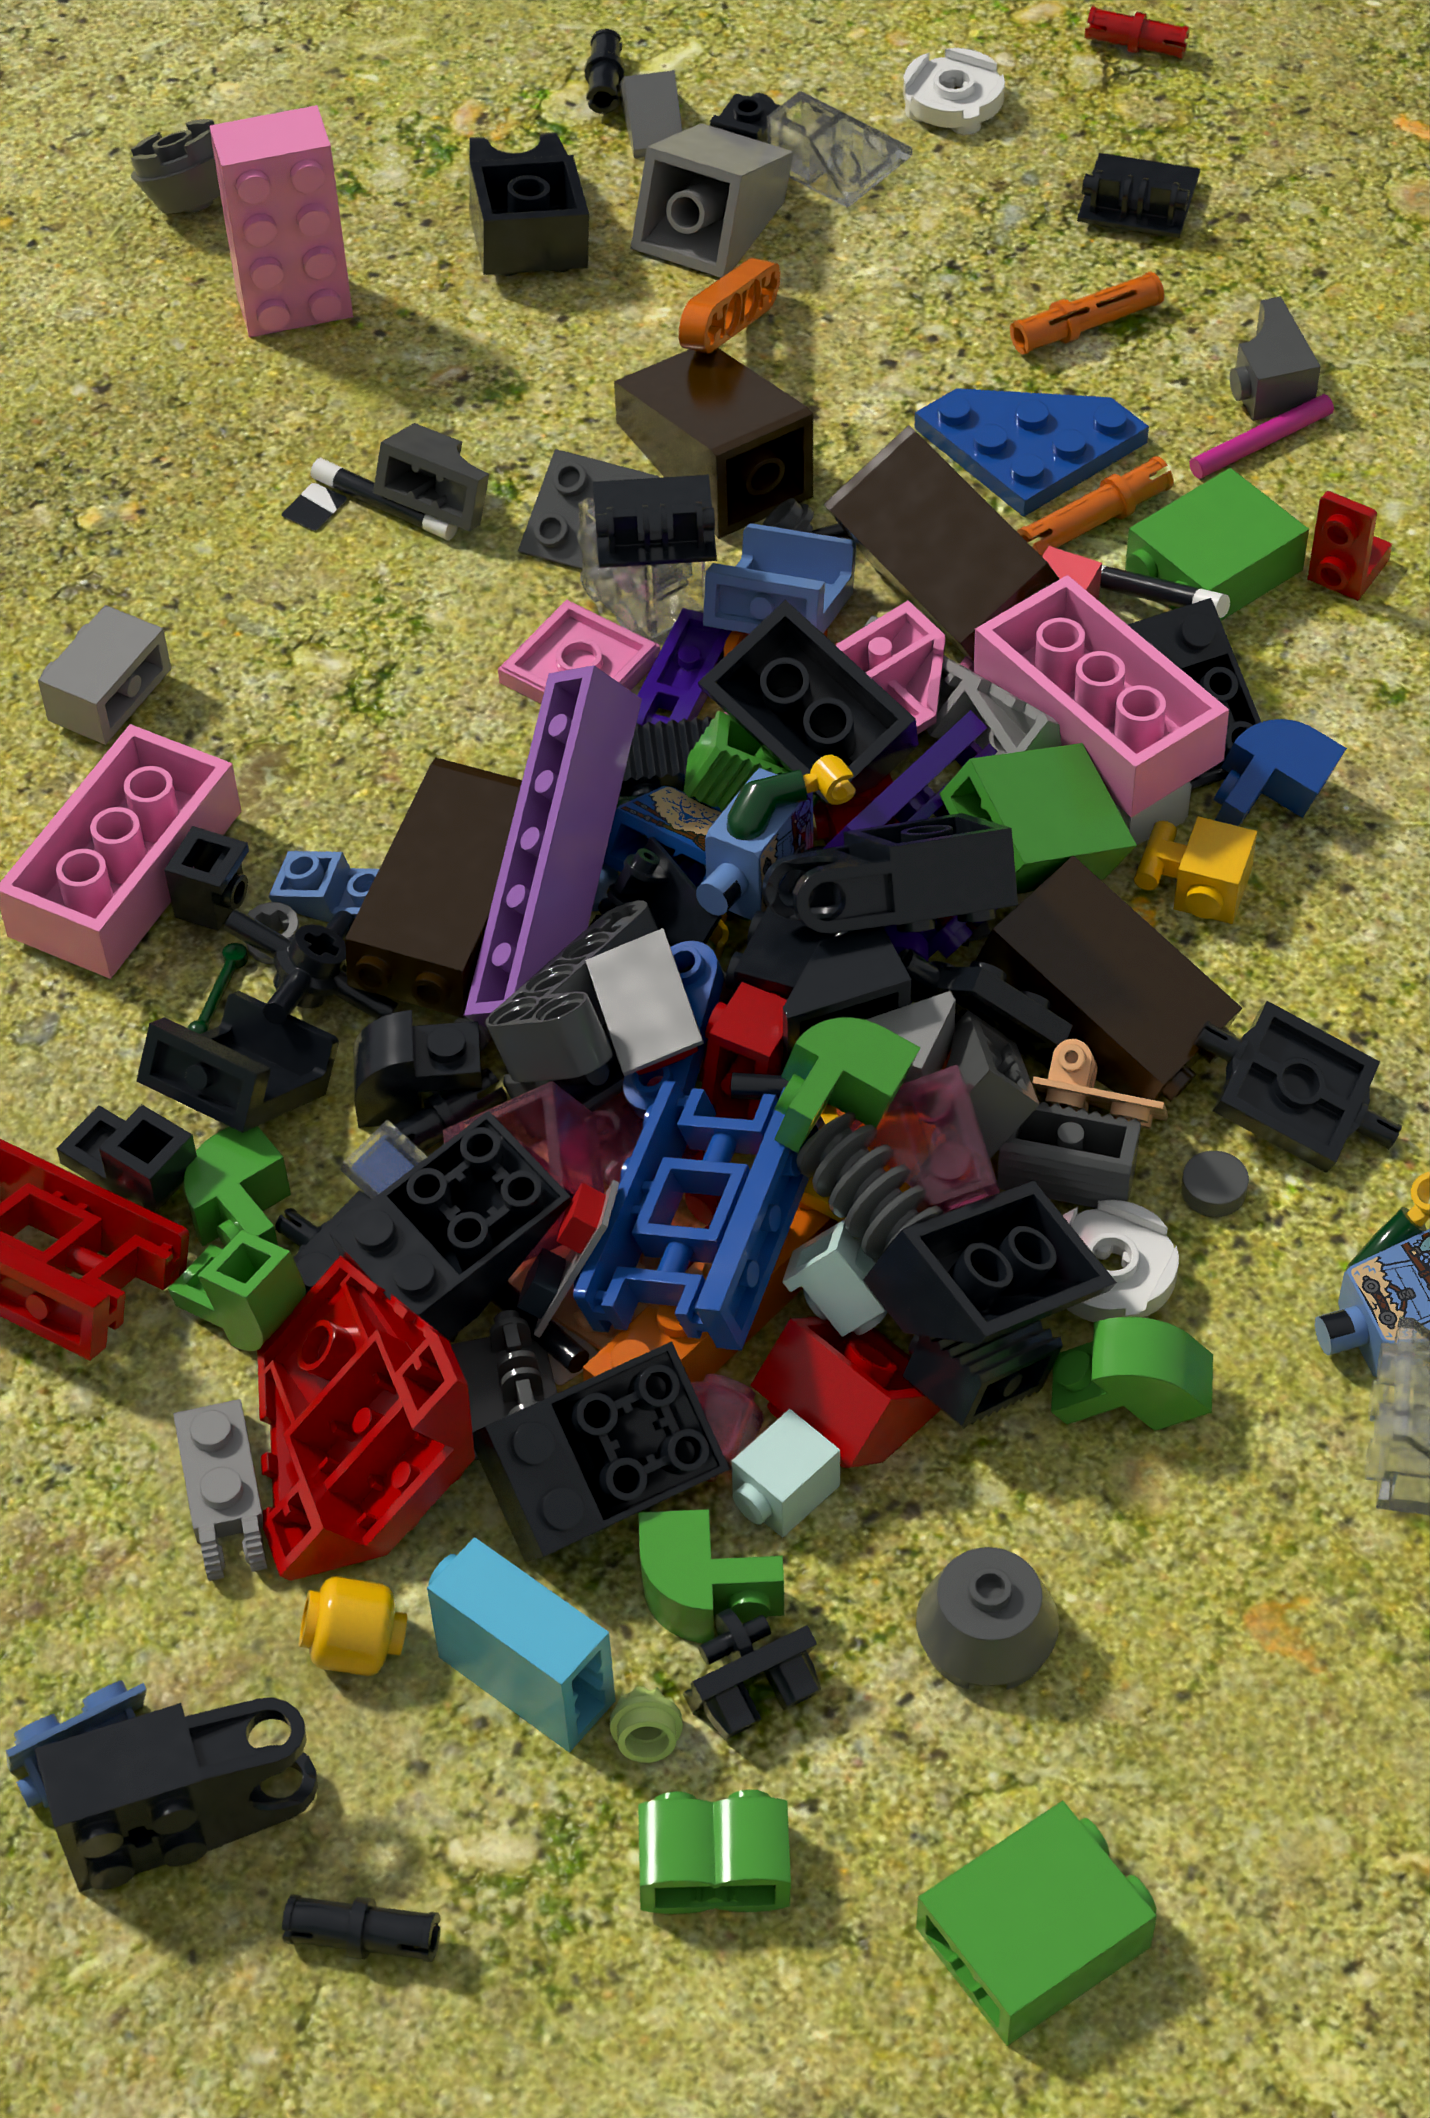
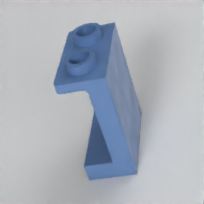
M753 523L748 524L743 531L742 557L738 564L734 567L712 563L706 570L703 626L751 633L784 600H787L824 634L853 594L856 542L851 539Z

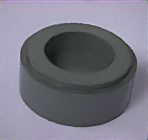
M1222 1151L1199 1153L1193 1156L1184 1167L1181 1184L1183 1199L1191 1209L1199 1214L1209 1217L1230 1215L1236 1212L1246 1199L1249 1182L1247 1169L1238 1158Z

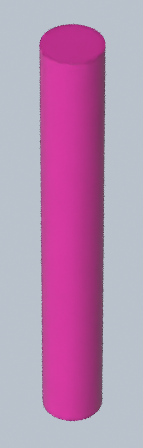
M1326 394L1317 396L1191 458L1189 461L1191 472L1196 478L1201 479L1331 415L1334 412L1332 400Z

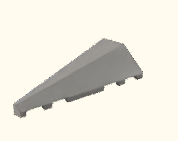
M872 615L864 627L878 619V617ZM944 655L937 721L926 729L930 736L940 739L971 710L987 727L974 741L982 749L990 743L998 751L995 755L1062 746L1060 727L1054 718Z

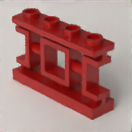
M0 1139V1317L91 1361L106 1348L108 1327L116 1330L124 1322L126 1292L121 1290L136 1277L164 1290L170 1284L172 1285L187 1269L189 1231L187 1228ZM30 1225L58 1240L45 1251H41L13 1236ZM101 1250L109 1254V1256L104 1257L97 1252ZM75 1272L83 1277L77 1279L70 1274Z

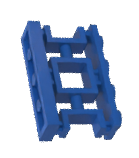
M663 1081L654 1104H651L646 1110L643 1129L634 1151L622 1166L620 1183L608 1227L574 1281L573 1297L593 1331L608 1333L612 1325L614 1329L627 1330L638 1302L677 1306L674 1314L687 1337L700 1339L702 1332H708L717 1348L742 1351L810 1178L801 1174L797 1169L796 1159L799 1152L796 1153L774 1140L785 1116L774 1110L778 1102L775 1094H763L753 1120L716 1117L717 1113L704 1089L692 1088L690 1095L686 1096L678 1082ZM821 1116L804 1144L825 1125ZM688 1145L689 1149L706 1150L703 1160L682 1159L686 1146ZM734 1153L756 1155L751 1169L748 1164L730 1163ZM684 1193L722 1196L709 1229L671 1225ZM642 1252L645 1257L662 1258L657 1270L636 1268ZM690 1261L712 1263L706 1280L703 1275L685 1273Z

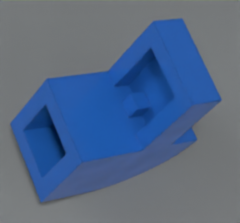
M1274 719L1253 725L1235 740L1221 766L1229 774L1213 798L1215 802L1222 805L1215 821L1240 827L1261 793L1303 818L1347 748L1313 727L1294 720Z

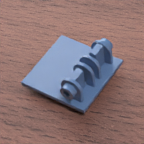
M123 1680L117 1681L82 1700L84 1704L82 1708L83 1713L59 1724L55 1714H51L28 1724L14 1733L16 1738L14 1743L16 1746L6 1750L7 1766L10 1772L25 1766L29 1776L16 1783L28 1808L41 1802L45 1808L49 1807L35 1748L136 1717L133 1711L142 1708L147 1689L144 1683L127 1691Z

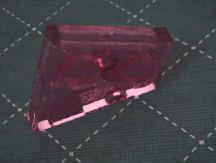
M958 1065L902 1084L876 1128L878 1130L876 1138L869 1146L871 1150L885 1144L891 1146L894 1153L886 1167L891 1170L900 1165L907 1166L910 1170V1175L905 1183L910 1188L918 1185L923 1186L927 1194L922 1202L929 1208L939 1206L943 1212L1000 1193L970 1095ZM836 1108L838 1116L845 1114ZM855 1120L851 1129L855 1131L865 1126V1124Z

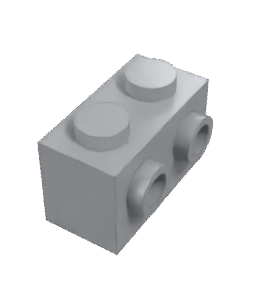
M105 605L89 624H85L80 628L72 643L55 661L50 662L45 667L41 677L38 679L47 720L106 745L171 670L164 629Z

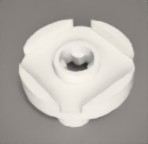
M949 48L945 49V57L935 58L930 61L929 53H926L913 60L904 73L903 96L906 116L913 121H924L931 125L951 128L957 134L971 135L978 132L981 128V122L992 118L1001 109L1004 102V75L1000 76L997 73V63L992 58L974 50Z
M1122 1200L1098 1201L1097 1209L1085 1210L1077 1214V1207L1065 1213L1063 1217L1097 1258L1106 1260L1110 1257L1111 1253L1119 1254L1122 1256L1121 1266L1123 1267V1269L1116 1271L1107 1270L1117 1282L1110 1291L1067 1308L1068 1311L1091 1322L1115 1317L1147 1318L1148 1315L1158 1311L1167 1302L1176 1284L1179 1254L1177 1246L1174 1249L1173 1243L1167 1237L1168 1228L1157 1215L1142 1206Z

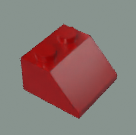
M818 1316L790 1318L750 1384L752 1388L769 1401L767 1408L776 1418L779 1419L785 1412L791 1409L839 1448L840 1467L843 1468L883 1463L940 1411L935 1404L903 1378L902 1375L911 1357L878 1330L872 1328L861 1335H856L852 1331L842 1337L828 1319L823 1320Z

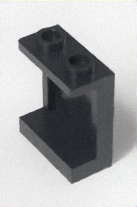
M241 991L229 994L227 997L221 1024L202 1034H198L165 1017L149 1023L136 1082L244 1133L326 1095L339 1040L335 1035L292 1015H289L282 1024H273L264 1017L263 1008L266 1003Z

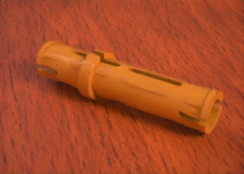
M1150 271L1135 279L1102 289L1099 292L1071 302L1067 299H1061L1051 303L1047 311L1022 320L1013 321L1010 325L1012 343L1016 350L1024 355L1058 340L1063 343L1077 340L1083 331L1117 320L1142 309L1160 305L1164 301V288L1159 277Z
M1152 457L1148 462L1122 476L1112 474L1100 482V488L1028 526L1019 528L1017 532L1028 543L1036 538H1040L1041 540L1034 543L1032 547L1043 556L1048 546L1059 548L1114 517L1124 519L1135 512L1136 505L1161 492L1170 490L1174 482L1172 472L1170 470L1151 480L1150 477L1167 466V463L1161 457Z

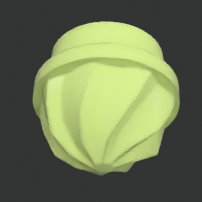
M636 1686L632 1692L621 1696L610 1717V1732L618 1744L619 1750L624 1756L636 1762L650 1763L666 1758L673 1752L676 1741L683 1730L681 1711L671 1697H664L658 1687L649 1690L645 1687Z

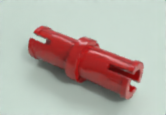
M1092 6L1087 19V23L1090 25L1085 28V39H1095L1127 46V52L1136 54L1142 49L1183 59L1188 43L1185 40L1189 38L1190 27L1149 20L1146 13L1137 12L1135 16H1130Z

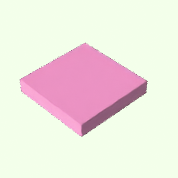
M566 599L498 668L499 683L541 704L549 673L595 665L631 691L651 670L660 652V645Z

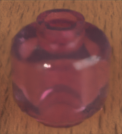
M706 1374L703 1381L691 1382L730 1468L723 1472V1474H732V1460L758 1437L764 1422V1414L761 1408L754 1402L756 1393L751 1388L725 1376ZM717 1475V1476H714V1477H712V1478H710V1479H708V1480H706V1481H708V1482H715L716 1479H717V1477H718V1475Z

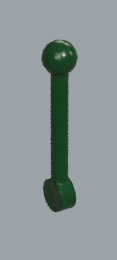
M230 943L223 948L224 966L198 1020L191 1022L187 1027L188 1029L198 1034L211 1030L209 1024L235 969L242 968L248 961L247 950L243 944Z

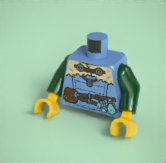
M825 755L814 763L810 774L802 775L800 769L777 775L759 768L750 777L708 829L705 838L706 879L697 887L696 896L700 905L707 912L719 916L730 911L741 920L752 921L756 911H766L768 906L765 903L762 888L763 879L768 868L780 858L799 854L813 847V792L819 790L832 805L843 804L855 795L856 790L848 780L854 774L842 759L834 755ZM787 873L782 877V879H781V881H780V883H779V886H780V884L782 883V881L784 880V878H785V876L787 875Z
M1425 1172L1417 1177L1411 1187V1198L1415 1205L1410 1210L1402 1207L1371 1237L1348 1264L1344 1272L1338 1300L1339 1310L1317 1316L1315 1318V1332L1320 1347L1326 1355L1359 1347L1374 1377L1381 1380L1401 1378L1405 1381L1430 1385V1229L1427 1230L1425 1223L1430 1219V1203L1428 1202L1430 1198V1172Z

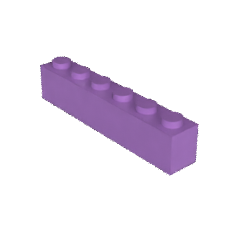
M595 665L548 674L464 1014L467 1018L478 1021V1024L488 1029L485 1024L486 1018L588 928L642 698Z

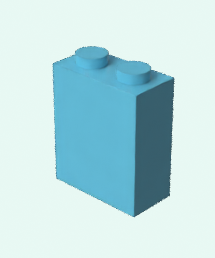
M476 1537L458 1555L450 1554L438 1564L430 1577L427 1592L439 1658L570 1753L615 1702L609 1632Z

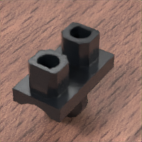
M725 1609L714 1615L718 1636L699 1645L698 1648L707 1665L726 1656L729 1657L731 1663L692 1681L691 1689L685 1691L683 1696L691 1712L694 1713L703 1708L709 1721L721 1737L727 1740L762 1720L746 1688L747 1686L767 1677L783 1711L815 1696L821 1690L814 1664L809 1656L817 1642L808 1625L754 1651L753 1643L771 1635V1629L766 1618L760 1615L742 1624L731 1609Z

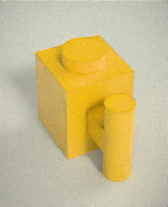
M1198 816L1188 844L1184 845L1174 842L1177 835V828L1174 824L1164 820L1157 821L1153 826L1135 874V884L1144 890H1154L1158 886L1161 875L1177 878L1174 910L1190 913L1204 919H1214L1233 924L1252 871L1257 831Z

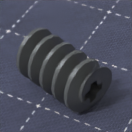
M847 1112L824 1125L808 1139L800 1149L796 1159L797 1169L806 1177H813V1189L817 1194L822 1197H830L829 1209L834 1215L839 1218L846 1217L845 1227L848 1233L855 1238H863L861 1242L863 1252L872 1259L880 1258L902 1229L942 1215L944 1212L939 1206L930 1207L920 1213L917 1211L916 1208L926 1197V1189L918 1185L902 1192L900 1188L910 1175L908 1167L900 1165L886 1172L883 1168L893 1157L894 1150L891 1146L885 1144L869 1151L867 1148L876 1138L878 1130L873 1125L868 1124L853 1131L851 1127L856 1120L855 1113Z

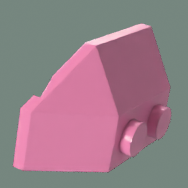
M909 600L836 644L844 654L916 719L917 734L936 723L945 650V634Z

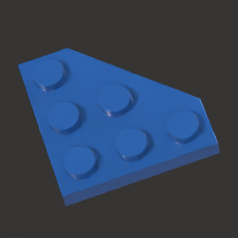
M960 388L954 389L916 411L914 425L915 430L1023 517L1148 442L1149 432L1147 424L1112 397Z

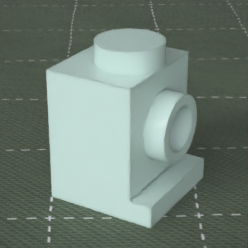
M846 1218L793 1250L782 1281L790 1292L802 1286L805 1299L811 1310L820 1319H828L842 1337L852 1331L856 1335L868 1332L879 1324L887 1314L883 1305L863 1281L879 1259H872L863 1252L862 1238H855L848 1233L845 1227Z

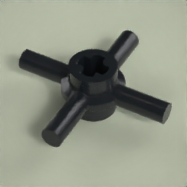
M237 908L233 910L223 930L274 959L277 972L273 983L276 992L263 1008L264 1017L269 1022L282 1024L296 1006L309 1009L317 1008L323 1005L327 996L336 995L375 1019L394 1013L398 1006L396 1001L389 997L347 985L345 938L355 920V917L350 912H337L326 927L315 924L304 925L296 931L294 937L286 938Z

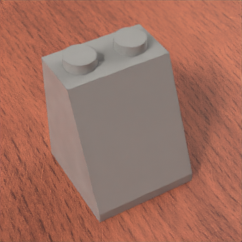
M703 123L647 146L630 249L722 278L734 269L785 202L794 151Z

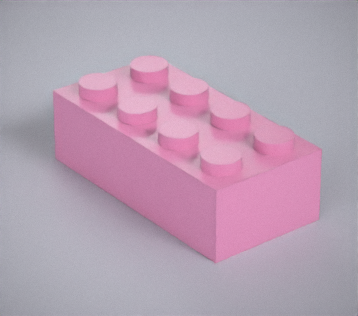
M315 105L210 125L236 293L249 338L353 317L331 145L318 106Z
M1064 576L975 628L974 673L1054 718L1060 727L1062 746L1083 743L1114 803L1131 818L1224 761L1229 709L1070 576Z
M130 724L1 880L0 911L7 936L111 979L171 903L164 869L192 826L224 835L241 813L233 764Z

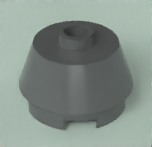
M211 119L185 122L188 130L178 131L163 138L160 132L155 133L131 149L133 157L130 159L134 168L131 178L162 213L172 214L183 211L187 214L195 213L213 204L214 199L221 196L209 128L210 125L215 124Z
M983 1547L960 1554L929 1583L918 1603L916 1627L918 1637L929 1660L936 1670L950 1682L969 1689V1683L986 1686L1007 1684L1006 1689H1012L1033 1677L1050 1656L1058 1638L1059 1616L1050 1592L1034 1569L1023 1558L1004 1549Z

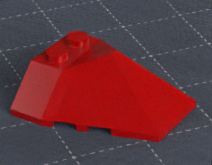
M341 1255L301 1299L286 1321L257 1350L260 1421L270 1425L271 1453L266 1452L261 1455V1474L272 1479L273 1508L267 1507L263 1510V1530L280 1577L289 1581L387 1556L402 1538L416 1527L423 1515L462 1476L465 1469L475 1459L468 1384L449 1340L394 1295L391 1294V1300H389L383 1293L385 1291L384 1288L374 1283Z

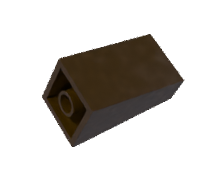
M717 348L712 353H703L689 349L614 381L616 423L664 477L709 475L711 501L715 515L714 532L718 539L743 529L750 523L754 524L767 518L779 504L787 499L794 498L798 503H801L813 497V412L807 406L721 349Z
M910 425L900 432L823 504L851 540L856 542V546L870 564L945 634V637L973 664L975 628L1059 580V577L1048 562Z
M435 757L345 938L348 986L464 1018L522 780Z
M1074 856L1067 860L992 929L975 960L991 964L1007 974L1006 983L1017 990L1029 991L1049 1000L1052 1003L1051 1012L1073 1025L1067 1039L1080 1040L1089 1047L1097 1064L1096 1080L1115 1093L1155 1101L1163 1095L1169 1102H1172L1197 1075L1191 1067L1201 1057L1209 1064L1218 1057L1204 1048L1194 1045L1205 1022L1208 1020L1211 1024L1236 1037L1228 1028L1240 1013L1242 1007Z

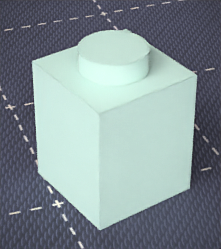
M789 1409L732 1460V1496L736 1506L751 1522L758 1525L764 1522L783 1538L840 1486V1449Z

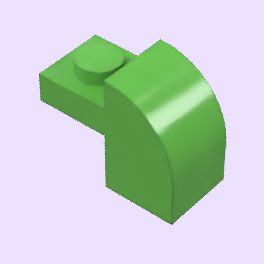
M834 1018L812 1026L795 1043L781 1075L783 1079L789 1082L774 1109L785 1115L774 1140L798 1153L827 1104L844 1113H855L856 1120L865 1125L871 1124L877 1128L904 1083L920 1047L881 1025L859 1018Z
M258 1126L244 1133L227 1127L207 1139L196 1150L197 1157L185 1171L184 1187L195 1234L203 1247L217 1238H220L225 1247L241 1230L278 1245L275 1227L263 1211L291 1195L284 1157Z
M241 1230L223 1249L210 1244L168 1288L177 1307L223 1328L231 1346L245 1351L258 1350L286 1321L297 1304L306 1295L304 1281L291 1252L244 1230Z
M1115 1317L1094 1322L1093 1341L1060 1352L1053 1365L1051 1413L1065 1424H1070L1124 1406L1154 1431L1212 1413L1213 1354L1184 1330L1160 1320L1143 1317Z
M709 1509L638 1512L643 1595L651 1614L669 1632L685 1640L703 1644L715 1638L714 1615L725 1609H731L741 1623H746L760 1615H763L765 1618L768 1616H784L783 1556L711 1559Z

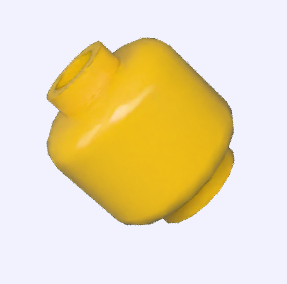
M338 1576L330 1577L322 1584L320 1591L309 1590L300 1627L299 1647L309 1648L311 1661L318 1668L373 1676L383 1667L387 1654L400 1656L406 1634L407 1613L395 1611L394 1594L384 1584Z

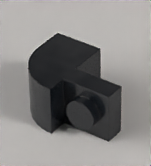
M412 1010L400 1011L373 1021L359 1033L355 1040L353 1048L354 1102L358 1128L391 1126L422 1109L421 1092L482 1088L478 1021L414 1026Z
M142 1104L126 1121L98 1105L56 1148L60 1164L88 1181L154 1213L184 1184L186 1168L197 1157L193 1134Z

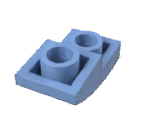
M288 851L270 891L269 898L271 902L288 905L297 914L325 922H330L339 911H348L356 918L379 869L350 868L343 852Z

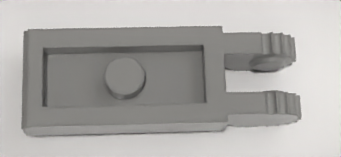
M241 1399L173 1413L193 1530L197 1543L200 1542L208 1581L224 1578L223 1570L226 1566L222 1546L218 1544V1538L244 1533L245 1538L242 1541L246 1562L250 1564L251 1571L267 1569L260 1530L263 1528V1512Z

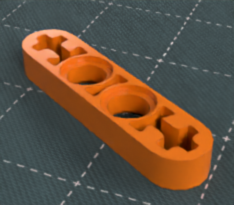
M749 258L687 302L680 320V346L703 353H712L769 311L776 300L779 290L780 267L778 263Z

